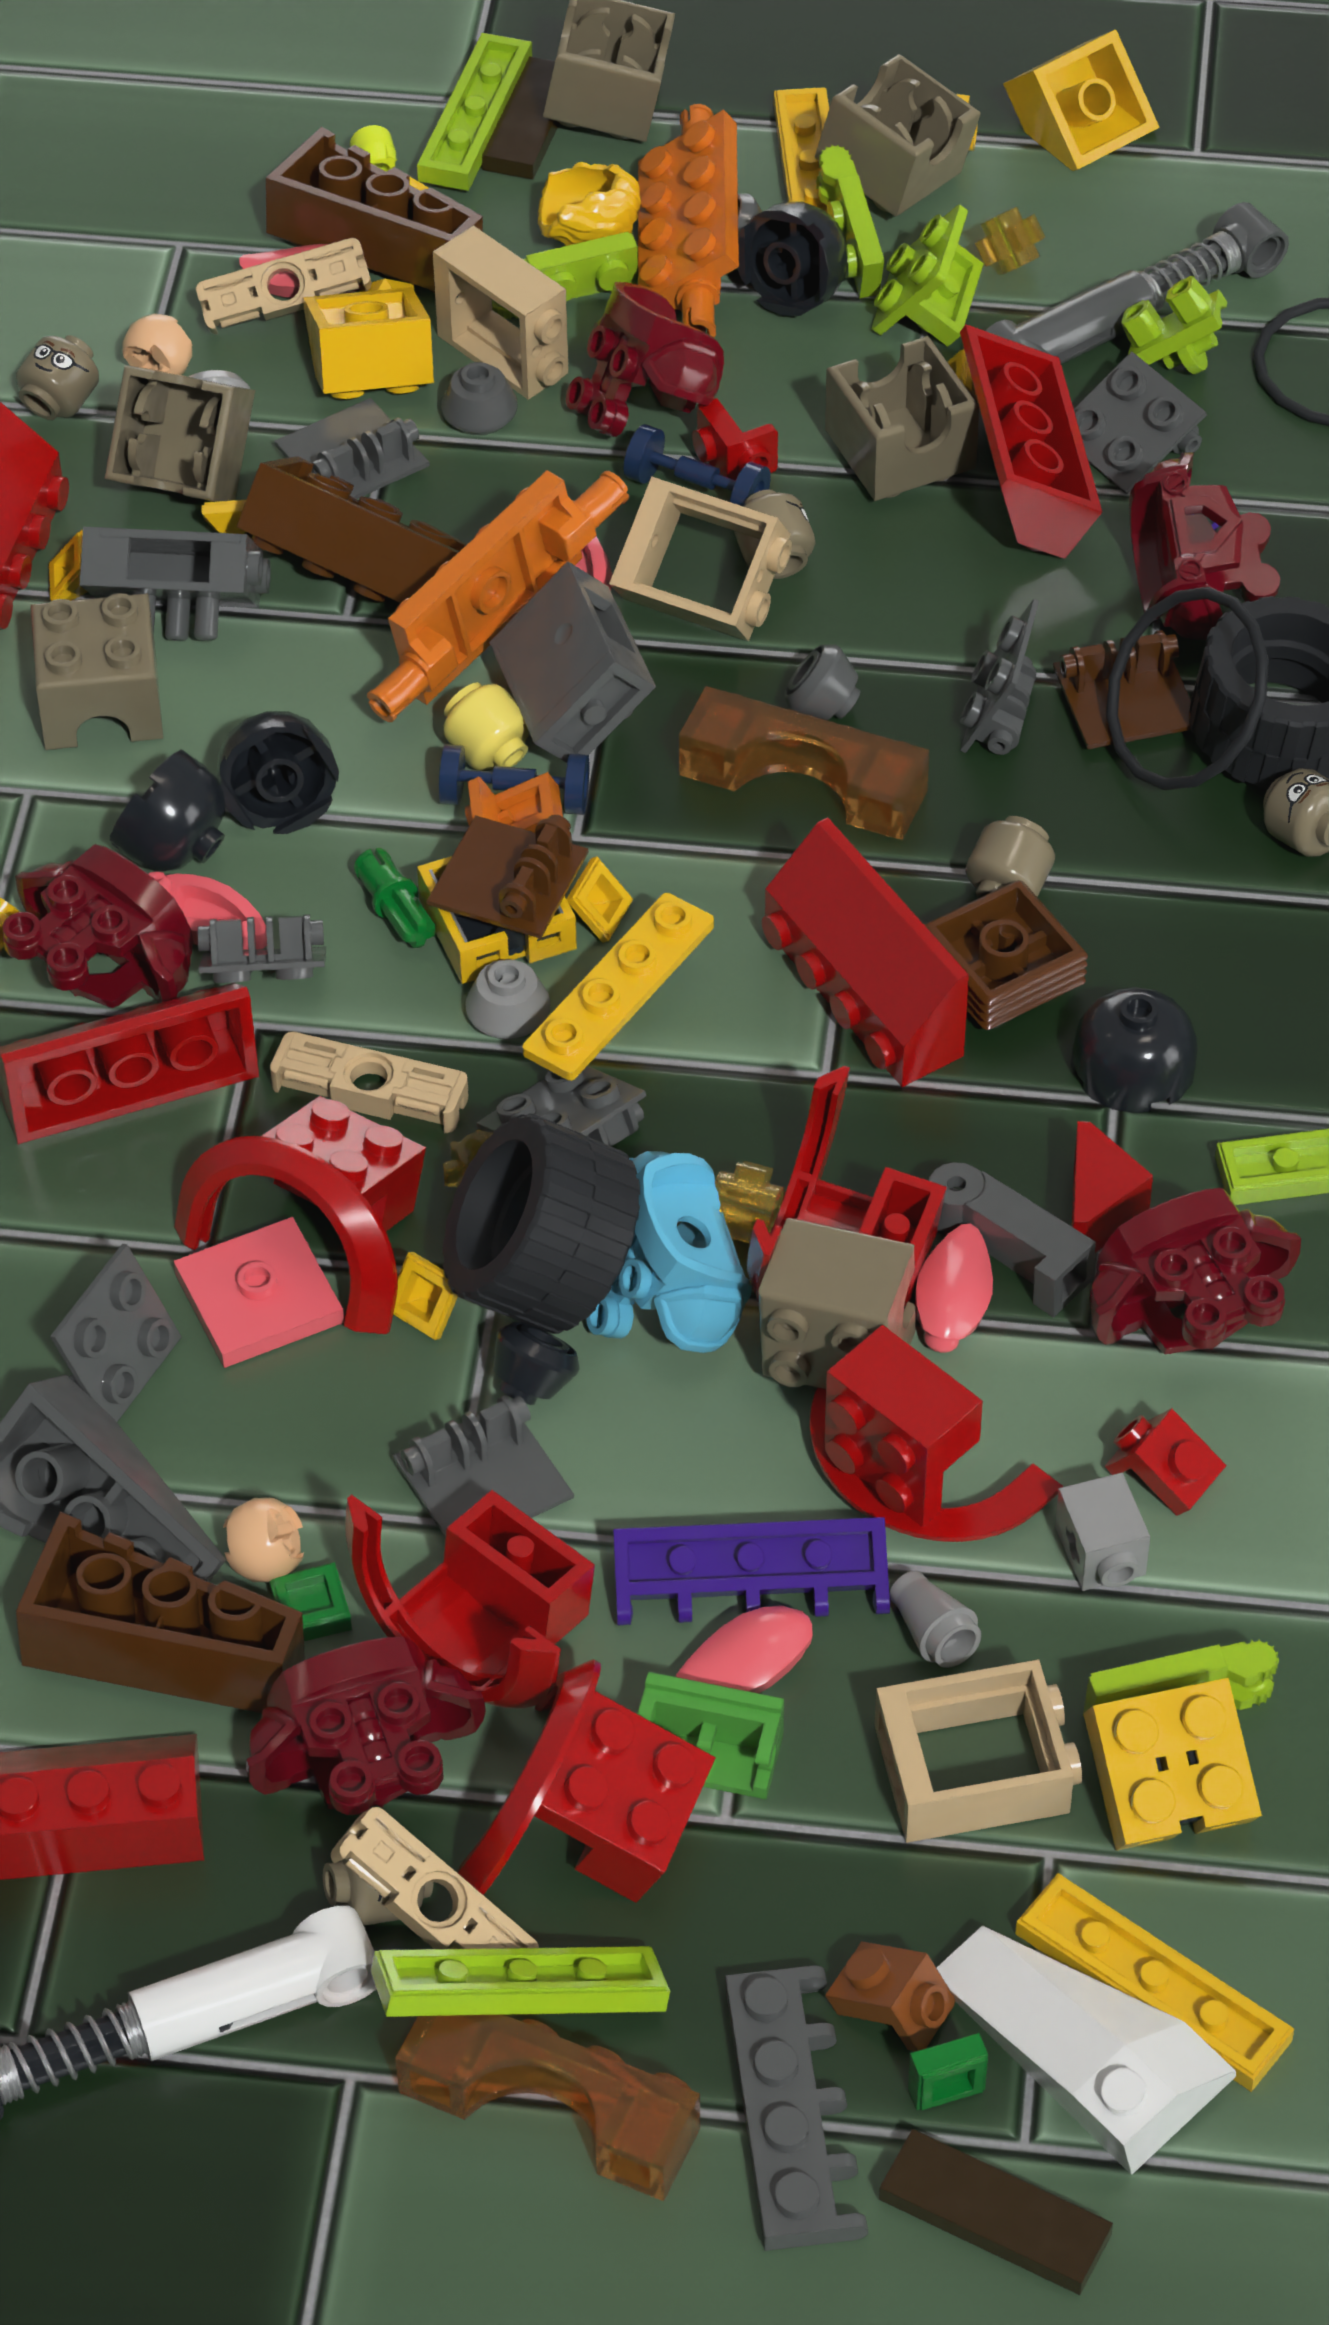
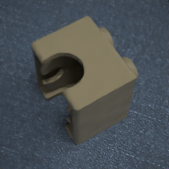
M569 0L543 117L556 120L567 127L581 126L609 133L611 136L621 140L634 139L646 142L661 85L675 13L623 0Z
M900 54L880 66L874 85L859 103H854L858 86L854 84L832 98L815 154V159L819 161L821 151L825 150L826 147H831V145H839V147L849 150V155H851V160L854 162L864 194L873 200L880 210L891 213L895 217L961 173L981 115L980 111Z
M929 336L901 344L900 359L895 369L883 379L875 382L859 380L857 359L827 368L825 430L874 501L892 498L902 492L935 481H944L951 476L976 468L979 405Z
M125 365L104 479L168 490L185 496L214 502L235 500L255 390Z
M118 593L104 598L72 601L56 599L49 603L31 604L36 692L45 750L78 747V728L88 719L98 716H110L123 721L129 728L131 742L163 739L157 659L149 594L128 595Z
M787 1218L758 1290L763 1375L772 1377L780 1384L789 1387L809 1385L826 1389L827 1371L882 1324L910 1345L916 1330L915 1305L907 1302L904 1309V1304L915 1270L914 1244Z

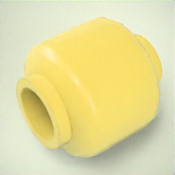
M478 682L472 683L454 695L446 705L444 715L447 718L444 722V736L451 745L464 746L465 761L473 769L486 771L493 769L494 766L513 767L526 755L528 746L525 742L530 734L516 701L503 687L497 684L482 686Z

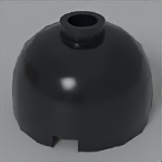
M802 201L779 203L754 216L752 221L743 227L738 236V270L745 286L752 283L755 290L762 296L757 301L765 309L779 315H803L826 302L837 291L844 280L849 256L846 238L838 223L823 209Z
M266 711L246 718L229 732L219 751L217 779L225 795L227 810L243 826L255 830L254 825L262 829L275 827L273 830L274 834H289L310 826L327 812L333 801L331 794L336 787V780L338 782L339 769L328 739L309 719L289 711Z
M180 749L168 757L149 776L154 783L142 797L135 793L116 821L110 834V841L113 842L112 845L119 849V852L144 868L163 872L183 868L194 858L198 859L201 863H205L216 852L225 837V834L218 830L225 815V795L218 779L204 764Z
M1129 987L1116 989L1097 999L1080 1018L1072 1049L1071 1066L1074 1075L1077 1072V1075L1084 1082L1083 1090L1092 1100L1112 1110L1131 1113L1148 1112L1151 1110V1103L1162 1102L1169 1097V1105L1180 1100L1193 1084L1198 1053L1197 1037L1191 1019L1173 998L1148 988Z

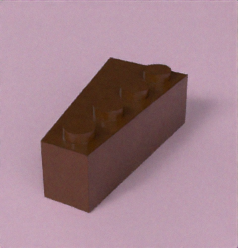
M322 126L266 177V233L288 240L297 246L332 244L345 239L356 238L361 244L369 269L383 273L389 278L400 279L421 286L435 293L433 251L472 226L477 227L483 232V216L433 188L421 191L410 185V175L395 167L384 171L371 164L370 153L356 145L351 146L348 150L335 143V134Z
M299 456L260 463L236 526L252 534V540L259 548L275 554H283L284 550L304 558L302 566L307 570L328 578H334L337 573L354 581L353 589L359 594L382 602L387 597L400 603L410 598L435 575L443 563L450 561L467 545L426 522L411 520L409 526L401 523L403 513L399 511V508L383 500L363 496L357 500L351 497L353 484L337 476L331 475L329 478L311 473L314 464Z
M60 1512L16 1609L22 1666L262 1713L263 1709L267 1708V1696L281 1673L305 1660L302 1612L226 1580L218 1585H214L195 1577L192 1566L171 1557L165 1563L142 1555L134 1551V1542L111 1532L105 1538L82 1529L80 1519Z

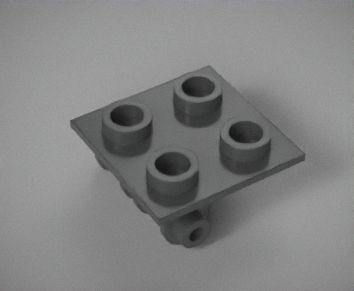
M1133 352L1127 355L1074 408L1088 462L1126 494L1131 491L1135 483L1141 481L1145 474L1149 473L1172 450L1177 454L1196 452L1202 443V437L1198 435L1199 428L1197 425L1208 415L1206 411Z
M371 398L274 441L275 446L286 458L299 456L314 464L311 473L329 478L331 475L337 476L353 484L354 487L350 496L355 499L430 466L429 461L413 445V441L419 439V431L414 421L410 418L403 421L398 417L391 420Z
M1033 599L1020 618L1012 615L1005 623L999 635L995 652L992 653L986 650L980 657L971 678V682L978 685L977 691L969 698L960 718V724L967 727L960 751L966 753L975 740L988 745L989 750L998 755L1007 754L1018 745L1027 712L1026 708L1029 705L1030 695L1036 678V669L1031 659L1025 656L1037 611L1038 600Z
M310 914L279 917L280 949H275L273 917L266 916L267 949L256 950L254 917H247L249 950L243 951L241 919H210V926H198L197 928L199 951H211L203 953L199 965V973H213V981L216 983L251 980V973L256 970H275L276 979L281 980L313 977L314 967H325L326 946L312 947V945H324L323 920H310Z
M589 1066L572 1081L548 1071L545 1078L521 1094L512 1095L502 1100L494 1112L477 1122V1126L479 1129L493 1135L500 1125L509 1122L511 1118L531 1113L612 1147L627 1136L638 1131V1122L644 1119V1113L637 1102L647 1095L645 1090Z
M122 1244L50 1336L73 1374L69 1377L109 1413L116 1422H118L182 1337L127 1244Z
M504 1395L497 1399V1404L480 1411V1414L477 1416L472 1412L463 1414L462 1423L460 1424L450 1420L445 1423V1428L422 1439L417 1436L410 1439L409 1448L393 1455V1460L445 1537L446 1528L491 1490L502 1496L530 1518L574 1498V1493L525 1424V1422L531 1419L527 1404L521 1396L510 1400L508 1396Z

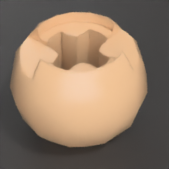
M151 314L140 318L130 325L122 342V353L130 366L182 375L192 358V342L182 327L177 324L178 320L174 317L163 314Z
M253 1498L234 1508L225 1520L223 1528L226 1527L227 1545L229 1548V1552H225L226 1560L237 1574L252 1582H270L275 1578L293 1572L302 1561L304 1552L301 1553L298 1529L303 1528L293 1508L275 1498Z

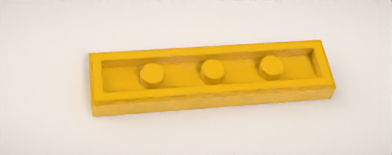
M824 87L775 90L773 106L787 202L802 201L827 212V205L820 202L818 189H816V180L821 168H819V161L815 159L829 111L827 90Z
M1059 1873L1056 1874L1016 1921L1015 1934L1048 1957L1184 2021L1236 2071L1237 2076L1233 2080L1251 2092L1293 2041L1295 2030L1293 2027Z

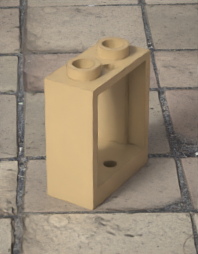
M475 226L470 227L433 251L438 337L472 361L483 362L498 368L504 374L511 388L528 400L548 386L556 384L563 376L568 374L566 289ZM492 299L519 317L520 329L492 310Z
M651 476L609 584L624 600L749 641L754 627H760L767 617L771 602V596L768 594L775 573H781L789 561L792 549V542L789 540L791 534L777 517ZM681 513L761 539L732 613L652 587Z
M1039 1659L876 1688L875 1729L906 1843L1070 1813L1073 1785L1082 1783L1080 1757L1074 1742L1064 1744L1059 1726L1065 1723L1061 1693L1057 1684H1046ZM1024 1715L1040 1773L933 1792L917 1733Z

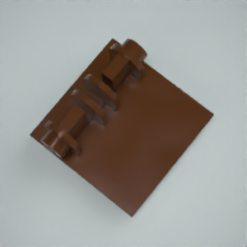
M1163 630L1155 631L1154 634L1141 636L1136 642L1135 648L1134 646L1132 648L1120 680L1118 717L1125 742L1191 730L1189 723L1191 700L1172 659L1179 657V643L1175 634L1165 635ZM1125 637L1120 639V646ZM1112 640L1104 641L1103 646L1098 644L1082 648L1078 646L1070 647L1069 654L1060 655L1059 662L1053 663L1054 671L1087 750L1113 745L1106 718L1108 680L1119 651H1117Z
M475 815L428 897L427 905L541 939L589 853L588 848L572 844L571 825L566 818L560 815H551L548 819L541 820L536 826L535 833Z

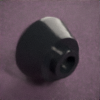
M512 1322L500 1328L497 1332L493 1372L502 1380L499 1389L511 1398L521 1396L528 1405H534L537 1398L551 1399L580 1370L575 1349L549 1332L522 1322Z

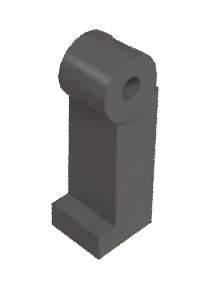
M953 1162L935 1169L929 1177V1181L947 1187L937 1231L947 1236L961 1224L971 1223L977 1227L985 1240L988 1254L1034 1284L1033 1304L1054 1318L1094 1280L1096 1242L984 1171L981 1172L966 1163Z

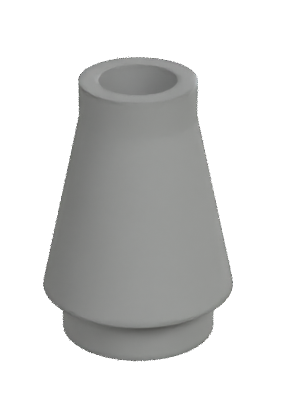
M919 1571L907 1572L895 1581L890 1590V1599L898 1607L921 1656L925 1660L936 1662L941 1667L949 1668L963 1663L976 1651L981 1641V1630L978 1627V1618L974 1611L929 1582Z

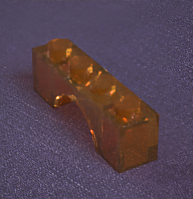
M708 686L704 688L679 734L680 776L736 791L752 779L770 773L794 772L809 775L823 781L839 795L845 807L846 824L903 840L928 789V749Z
M506 2015L418 2016L395 2057L400 2094L464 2120L486 2103L511 2094H540L565 2103L584 2119L593 2134L596 2143L597 2174L661 2201L665 2200L700 2130V2093L692 2091L678 2077L662 2072L655 2073L654 2075L625 2064L622 2058L609 2049L600 2046H589L586 2048L563 2039L552 2028L533 2019L519 2021Z

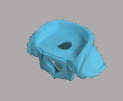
M646 1151L636 1158H629L635 1165L637 1171L636 1178L639 1179L640 1184L639 1217L636 1221L635 1235L631 1248L628 1250L624 1266L612 1284L611 1290L605 1299L597 1305L596 1310L586 1318L587 1326L594 1335L622 1339L628 1335L632 1328L634 1318L632 1305L636 1302L641 1309L657 1310L666 1338L681 1350L699 1353L714 1352L722 1347L733 1334L742 1317L743 1308L751 1296L752 1285L750 1280L745 1277L724 1214L719 1211L721 1204L715 1187L713 1169L703 1158L689 1153L670 1154L667 1152Z

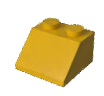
M1116 29L1084 42L1003 83L1024 132L1071 171H1076L1160 128Z
M412 287L303 297L315 378L323 394L331 393V396L335 398L351 399L364 395V390L386 388L391 393L403 394L417 391L421 384L434 383L431 320Z

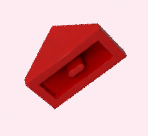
M1077 1121L1071 1227L1096 1242L1095 1253H1097L1104 1247L1108 1238L1120 1225L1150 1209L1153 1175L1094 1124L1086 1121Z

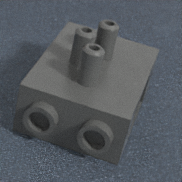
M83 527L80 586L95 598L109 597L118 593L128 595L148 593L153 633L156 604H167L165 637L168 640L186 641L188 639L190 605H196L194 636L198 640L212 641L218 637L219 607L259 608L260 593H269L271 582L270 559L263 558L262 550L247 534Z
M568 561L489 642L534 744L566 763L568 762L569 754L589 755L624 719L632 715L634 709L656 687L609 587Z

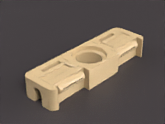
M349 238L201 281L196 286V292L209 331L212 334H218L216 326L221 325L222 328L253 320L259 318L260 313H263L265 320L297 312L304 309L303 297L342 294L359 289L358 285L364 284L365 290L368 291L371 288L372 281L359 240ZM280 272L292 273L300 282L298 293L289 300L281 301L275 299L269 293L268 286L270 280Z
M288 1032L283 1036L270 1064L272 1088L277 1093H279L281 1086L329 1097L331 1100L345 1104L351 1111L391 1120L393 1113L438 1123L444 1125V1133H450L456 1129L460 1120L459 1108L464 1109L469 1098L468 1077L465 1072L299 1032ZM365 1074H377L386 1080L383 1086L374 1090H362L353 1084L358 1077Z
M373 1807L359 1815L331 1851V1859L334 1864L346 1859L345 1865L383 1898L388 1895L390 1898L384 1907L433 1949L539 1948L537 1941L380 1807ZM427 1882H436L443 1885L451 1895L453 1901L452 1911L449 1917L442 1922L427 1919L419 1910L417 1903L418 1893Z

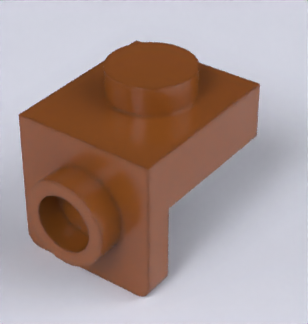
M861 1941L825 1995L837 2015L892 2025L906 2048L914 2052L927 2048L955 2004L954 1996L927 1953Z

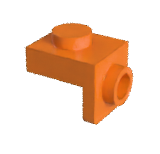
M548 772L496 795L480 777L468 781L470 805L465 807V815L469 826L476 815L535 833L536 826L541 820L548 819L551 815L563 817L559 785Z

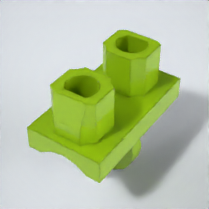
M1189 276L1175 283L1167 291L1166 301L1174 311L1173 313L1160 318L1149 300H1142L1124 311L1121 324L1131 342L1128 355L1133 352L1148 365L1163 358L1164 364L1168 369L1183 364L1190 373L1198 374L1208 367L1206 351L1218 346L1217 337L1213 332L1222 328L1221 310L1227 307L1228 302L1219 289L1208 294L1193 276Z

